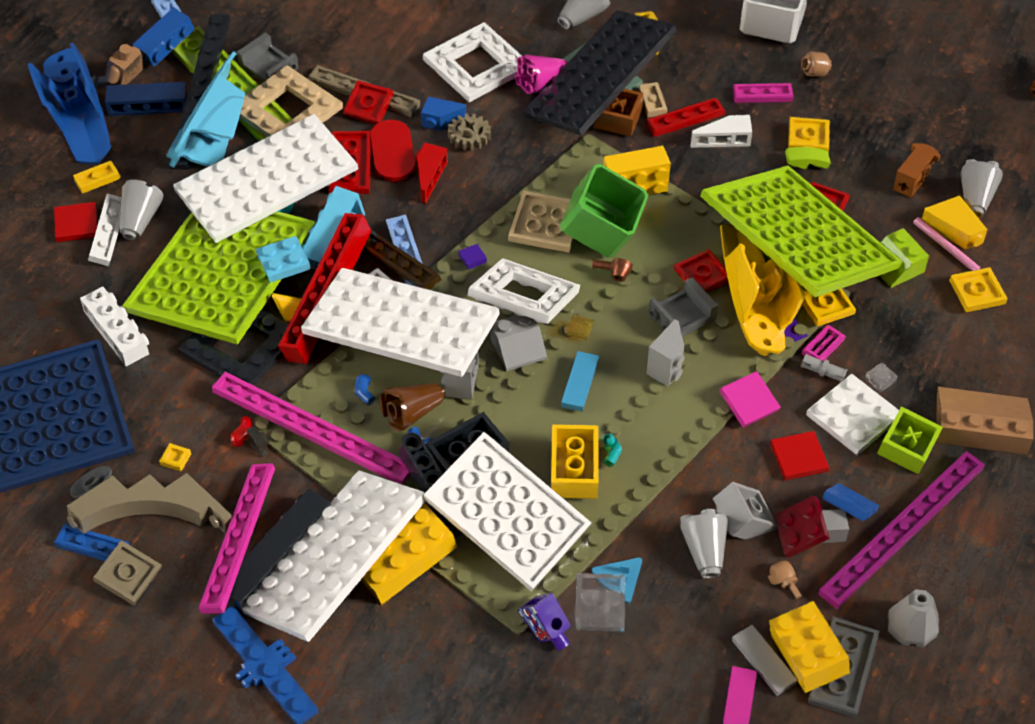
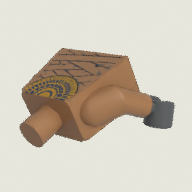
M121 45L120 49L109 58L105 75L98 77L95 74L91 77L95 88L99 85H127L143 70L142 52L135 46Z

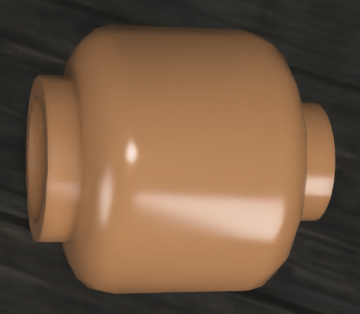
M809 52L802 58L801 69L806 76L822 78L830 71L831 61L826 53Z

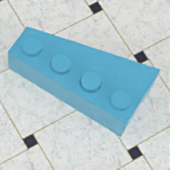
M336 186L334 191L328 195L324 210L319 212L315 227L311 228L306 244L302 245L311 268L317 269L344 213L365 215L358 193Z

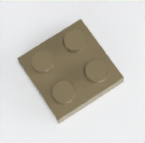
M121 540L95 574L93 581L130 604L135 605L160 571L162 565Z

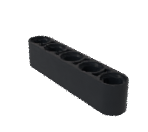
M412 432L405 434L399 449L400 458L419 490L426 493L432 487L429 483H435L443 473L422 438ZM427 502L430 509L450 530L454 537L462 534L456 526Z

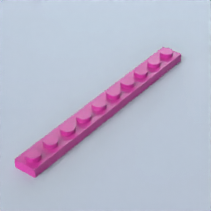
M224 372L212 386L213 393L392 482L404 485L411 476L400 457L227 372Z

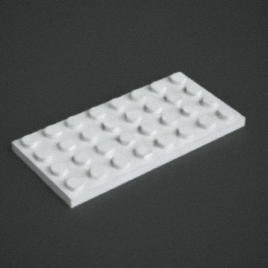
M313 114L173 184L176 193L215 243L358 170V164L318 117Z
M341 268L301 329L302 333L463 377L500 313L499 308Z
M358 471L334 498L331 506L324 509L317 522L308 528L302 540L294 544L288 552L290 554L285 559H282L273 569L275 571L272 575L263 580L259 586L260 589L247 599L242 608L243 613L309 642L425 502L423 495L425 493Z

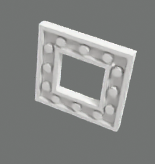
M484 22L424 53L423 60L468 102H471L514 79L517 74V58L521 55ZM481 46L500 64L472 77L454 60Z
M502 258L469 287L467 296L473 297L479 302L493 304L499 309L510 310L518 316H527L538 323L548 324L579 293L580 285ZM511 280H515L523 286L538 288L539 291L545 294L536 301L503 288Z

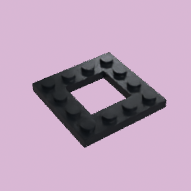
M261 309L249 328L267 339L243 364L213 347L220 339L195 332L178 348L180 355L218 377L227 372L254 386L283 356L278 345L289 324Z

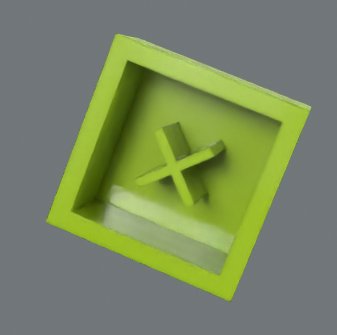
M901 407L877 454L919 475L943 427Z

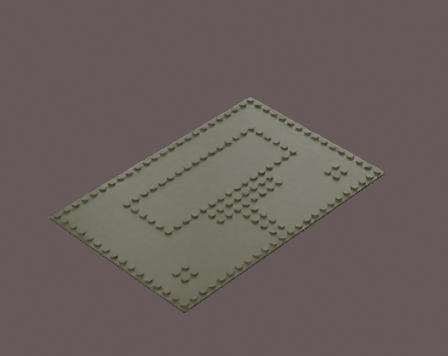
M590 134L582 138L430 268L438 273L442 279L431 289L432 291L490 306L494 305L487 302H479L473 297L467 296L468 289L502 258L579 284V293L548 324L538 323L547 359L506 372L490 340L489 331L478 350L479 366L472 400L446 397L445 388L442 387L444 391L442 404L401 432L390 428L388 423H391L388 416H383L380 407V394L384 393L383 390L389 387L436 383L441 386L443 376L441 371L342 344L280 397V399L400 457L399 449L402 438L408 433L410 428L417 427L422 439L427 437L434 439L484 412L508 440L509 453L550 488L552 424L598 425L597 499L563 498L587 518L591 524L532 591L525 587L463 532L460 536L454 537L457 548L430 568L517 635H522L529 628L517 609L535 596L553 593L557 599L735 416L719 390L756 371L766 384L821 327L815 325L801 304L794 317L799 323L795 325L794 332L797 335L807 334L808 337L796 342L791 337H785L786 348L779 354L761 355L748 344L744 336L728 283L707 293L718 305L716 319L682 337L684 343L683 356L685 358L681 367L683 370L681 377L667 387L647 375L649 346L663 332L658 322L654 321L649 315L650 300L655 298L659 303L684 290L685 283L674 271V265L705 250L710 249L725 267L720 226L731 223L723 218L718 211L669 182L667 192L648 195L634 235L614 257L607 258L576 239L573 240L570 253L508 241V235L523 191L571 199L575 188L594 165H603L605 156L621 154ZM478 244L487 257V263L468 270L459 257V251ZM762 251V254H763V257H764V260H765V263H766V262H768L771 258H770L769 256L765 255L764 252ZM594 258L610 262L615 258H622L630 261L633 268L625 281L618 282L612 278L611 270L593 269L592 262ZM511 280L503 288L536 301L545 294L539 291L538 288L523 286L515 280ZM842 288L847 297L849 298L850 292ZM499 309L500 314L496 321L515 316L516 314L507 309ZM577 351L599 356L583 412L561 407V401ZM361 374L371 377L370 386L367 388L375 397V401L371 405H367L354 392L355 380ZM260 415L252 421L251 432L334 496L338 495L358 471L386 479ZM608 433L613 434L622 447V452L613 467H608L603 462L608 452L604 447L602 438ZM410 476L404 486L419 490L412 476Z

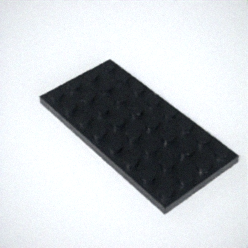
M617 10L562 68L558 75L522 111L524 116L582 136L677 31L676 26Z

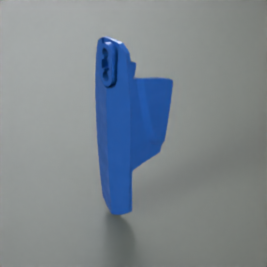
M71 43V48H66L48 57L43 64L44 75L32 63L27 65L42 104L48 109L63 132L76 161L82 164H96L106 156L111 148L103 110L82 54L74 43Z

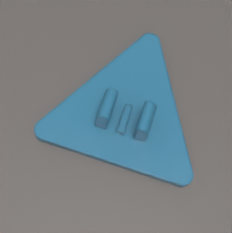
M634 558L593 567L592 574L623 601L630 603L642 565V559Z

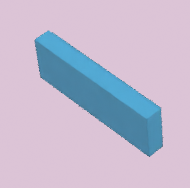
M577 351L561 401V407L583 412L599 361L598 355Z

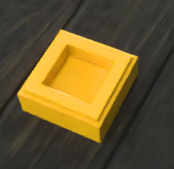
M169 443L159 461L160 465L181 472L191 455L190 449Z

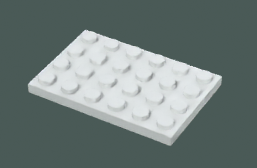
M485 432L423 495L426 502L530 591L538 585L591 524L587 518Z

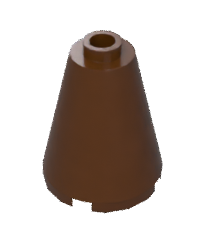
M436 383L389 387L383 390L384 393L380 394V407L383 416H388L391 423H388L390 428L401 432L442 404L444 391Z

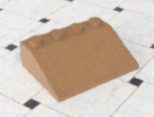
M938 387L936 424L943 428L936 443L1023 455L1028 454L1033 442V418L1028 398Z

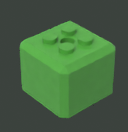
M596 164L575 188L561 221L560 228L563 233L605 257H614L634 235L648 199V194L642 187L604 165Z

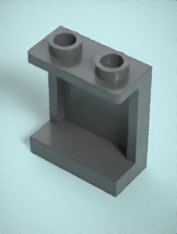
M267 33L262 34L237 51L239 66L262 83L287 65L295 71L298 69L297 55L293 53L287 56L274 47L271 43V36Z
M693 278L685 281L684 290L659 303L655 298L651 299L649 315L654 321L658 322L663 331L676 319L679 321L683 337L715 320L718 305Z

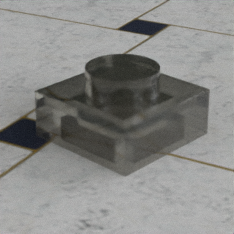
M255 425L247 429L249 443L260 458L267 455L269 440L263 431L259 432Z

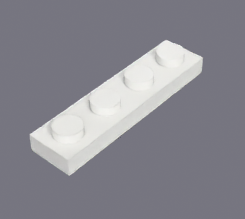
M107 193L88 261L109 266L120 228L122 197Z

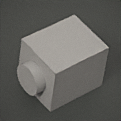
M841 509L822 510L830 537L829 540L822 543L846 542L849 532L846 512Z

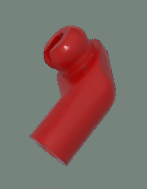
M242 417L240 426L231 433L230 440L234 447H241L244 440L250 436L252 424L250 417Z

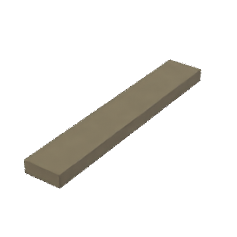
M318 65L308 76V79L316 85L347 96L351 95L357 80H359ZM394 91L387 109L412 118L420 106V100Z

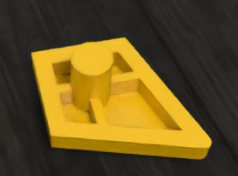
M273 293L272 297L284 321L290 323L301 298Z

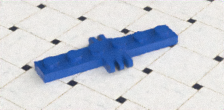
M231 606L224 613L212 619L213 624L245 662L241 666L242 670L236 674V678L242 681L241 684L244 688L249 687L253 683L256 686L262 683L295 724H303L318 713L316 705L284 668L292 663L296 656L290 653L288 646H284L285 643L282 639L267 647L234 606Z

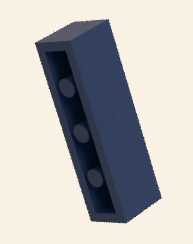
M186 82L107 85L105 104L108 116L182 113L188 94Z

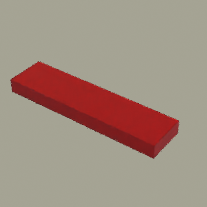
M713 98L646 119V126L652 135L657 137L725 115V109L717 98Z

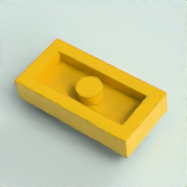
M112 161L73 175L74 181L82 194L120 179L119 172Z

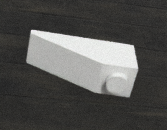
M730 115L693 130L691 148L750 146L752 138L750 115Z

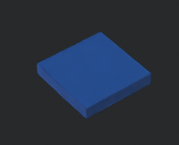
M840 483L826 490L822 497L823 500L861 521L875 514L880 506Z

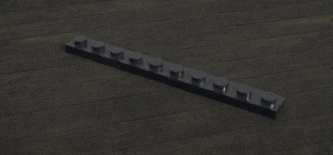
M210 14L176 136L180 129H183L189 116L216 74L231 20L229 14ZM180 157L173 168L169 165L170 158L168 161L169 169L189 170L191 161L187 158Z

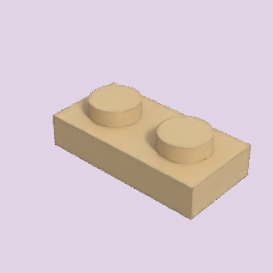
M658 82L639 85L638 91L643 93V105L647 117H656L667 113V107Z

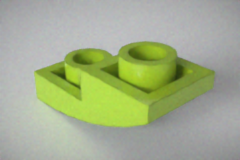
M792 147L785 150L787 163L793 167L806 169L810 163L815 167L827 169L831 164L828 151L823 149Z

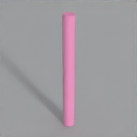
M917 217L914 220V224L971 271L980 269V266L921 218Z

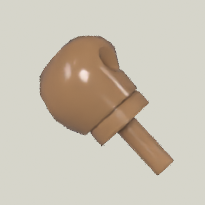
M784 560L773 564L770 567V575L768 576L770 583L773 585L780 584L783 589L789 587L796 599L800 598L802 595L794 585L798 579L792 565Z

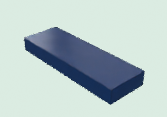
M64 523L54 541V545L64 550L106 561L121 540L92 531L83 534L78 528L74 529L71 525Z

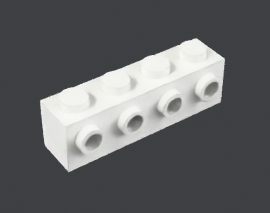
M101 287L80 298L85 314L125 366L149 355L147 348L149 341L144 333L140 334L138 332V327L133 319L129 320L127 318L126 310L124 307L117 305V300L112 292L108 293L104 287Z

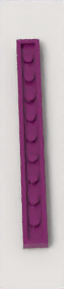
M966 451L819 590L818 595L838 609L983 470L985 464Z

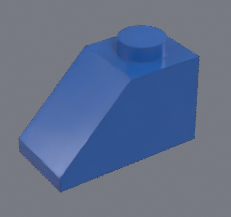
M428 97L421 112L422 127L439 131L447 129L448 125L452 124V119L458 120V115L465 117L466 104Z

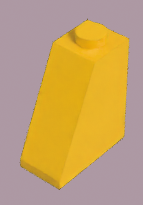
M960 196L924 209L922 220L940 235L965 250L980 246L984 242L987 228Z

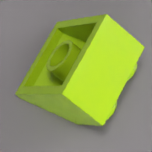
M904 228L887 235L880 242L903 261L898 269L879 275L890 288L925 272L929 255Z

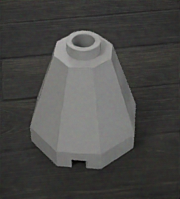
M914 590L889 609L888 632L901 645L910 646V644H917L916 647L923 648L937 637L939 632L938 611L934 598L926 590Z

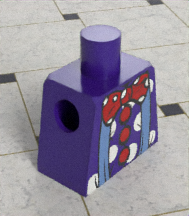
M553 593L535 596L517 609L540 642L552 641L557 651L570 643L563 633L570 628V623Z

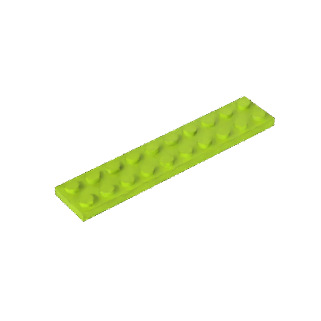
M199 26L195 27V30L171 51L192 73H194L205 31ZM223 49L216 73L229 56ZM232 59L227 80L247 95L259 85ZM274 100L263 108L285 124L292 120ZM239 118V121L252 133V135L258 141L267 138L265 135H263L258 130H256L248 123Z

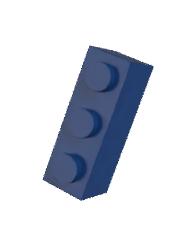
M173 7L143 34L133 46L142 52L143 60L155 67L195 29L190 18Z

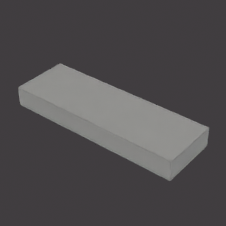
M753 625L732 637L733 643L776 696L797 684L798 680Z

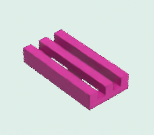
M827 325L802 350L801 355L805 357V354L825 361L845 340V335ZM829 332L832 333L814 352L811 351ZM828 346V348L819 356V354Z

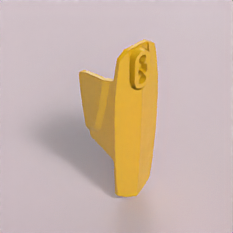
M722 224L720 226L726 273L734 307L748 344L759 354L764 356L770 353L779 354L786 348L785 328L792 323L805 298L803 288L772 259L765 263L761 249L750 242L732 224Z

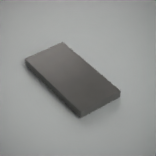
M832 616L829 627L849 657L850 673L811 690L807 703L856 718L880 631Z

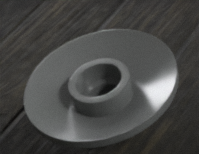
M102 466L87 472L72 485L70 489L71 496L74 498L81 497L110 478L112 470L108 466Z

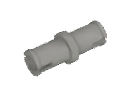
M805 354L801 364L802 368L817 372L821 377L825 375L840 382L844 380L848 370L830 364L829 360L825 359V361H822L808 354Z

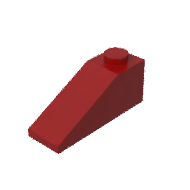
M424 143L421 150H418L415 156V161L418 163L420 193L423 204H426L448 163L447 148L429 143Z

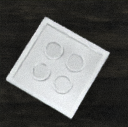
M851 374L807 410L806 415L858 456L891 427L899 410Z

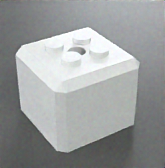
M744 0L740 30L744 34L792 43L796 40L805 13L807 0Z

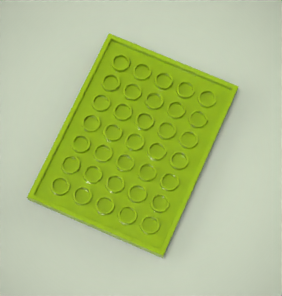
M789 166L703 189L700 195L708 205L718 211L723 218L727 219L750 242L760 248L765 255L769 256L781 269L785 270L814 297L896 270L903 262Z
M277 211L215 243L191 212L122 307H124L127 313L238 345L281 281L280 279L269 282L257 256L256 249L294 236L297 237L302 247L303 244H306L309 232L312 227H315L316 222Z

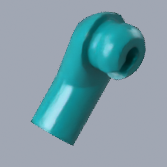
M608 433L602 438L604 447L608 452L603 462L606 466L613 467L622 452V447L618 439L613 434Z

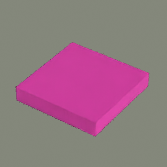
M757 371L719 390L743 428L779 411L781 408Z

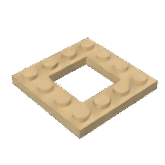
M287 65L245 95L239 118L266 137H269L313 114L323 123L341 110L343 103ZM288 90L309 104L310 107L285 124L263 108Z

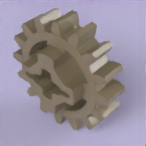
M468 113L465 114V117L458 115V120L452 119V124L448 125V138H450L451 144L455 143L456 148L463 146V150H466L469 147L473 151L474 147L481 149V144L487 145V140H490L491 126L488 125V120L483 121V116L476 118V114H473L472 117H469Z

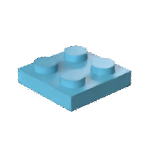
M296 236L256 249L257 256L270 283L311 269L310 263Z

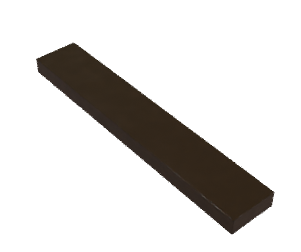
M371 230L363 248L364 252L416 287L431 290L442 280L438 273Z

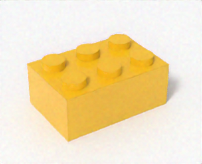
M664 146L604 157L603 165L642 187L648 195L668 191L671 163Z
M552 424L551 489L562 498L597 499L598 425Z
M814 601L769 620L771 637L805 693L850 673L849 657Z

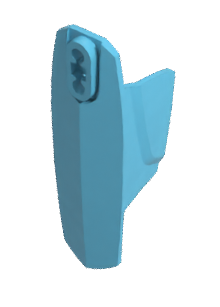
M232 52L201 96L183 129H180L167 154V157L171 159L169 163L171 167H175L180 157H185L191 162L207 167L224 159L229 139L234 137L245 93L227 80L231 61L237 54L236 52Z

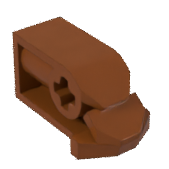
M913 143L911 145L910 151L912 153L897 170L893 190L912 198L930 173L931 165H933L934 161L938 163L940 160V154L934 147L927 144Z

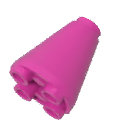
M535 55L520 56L517 58L515 82L527 94L537 93L544 89L558 75L568 61Z

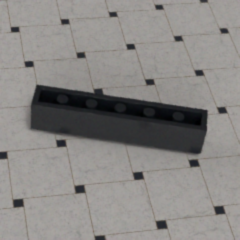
M311 489L297 497L294 505L281 515L276 525L267 530L264 538L259 543L254 544L249 554L243 559L227 603L229 607L234 606L240 614H244L242 611L244 603L260 589L259 586L263 580L272 575L275 571L273 569L278 563L290 554L288 552L294 544L302 540L303 535L311 525L317 522L324 509L331 506L329 500Z

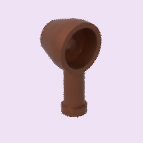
M594 258L592 262L593 269L611 270L612 278L618 282L625 281L633 268L630 261L622 258H615L612 262Z

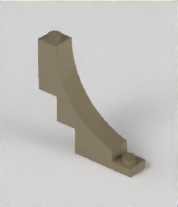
M187 473L165 488L150 474L128 489L114 476H111L67 505V520L74 529L78 528L83 534L106 522L142 514L177 517L190 521L200 527L210 520L215 528L219 527L226 534L232 519V515Z

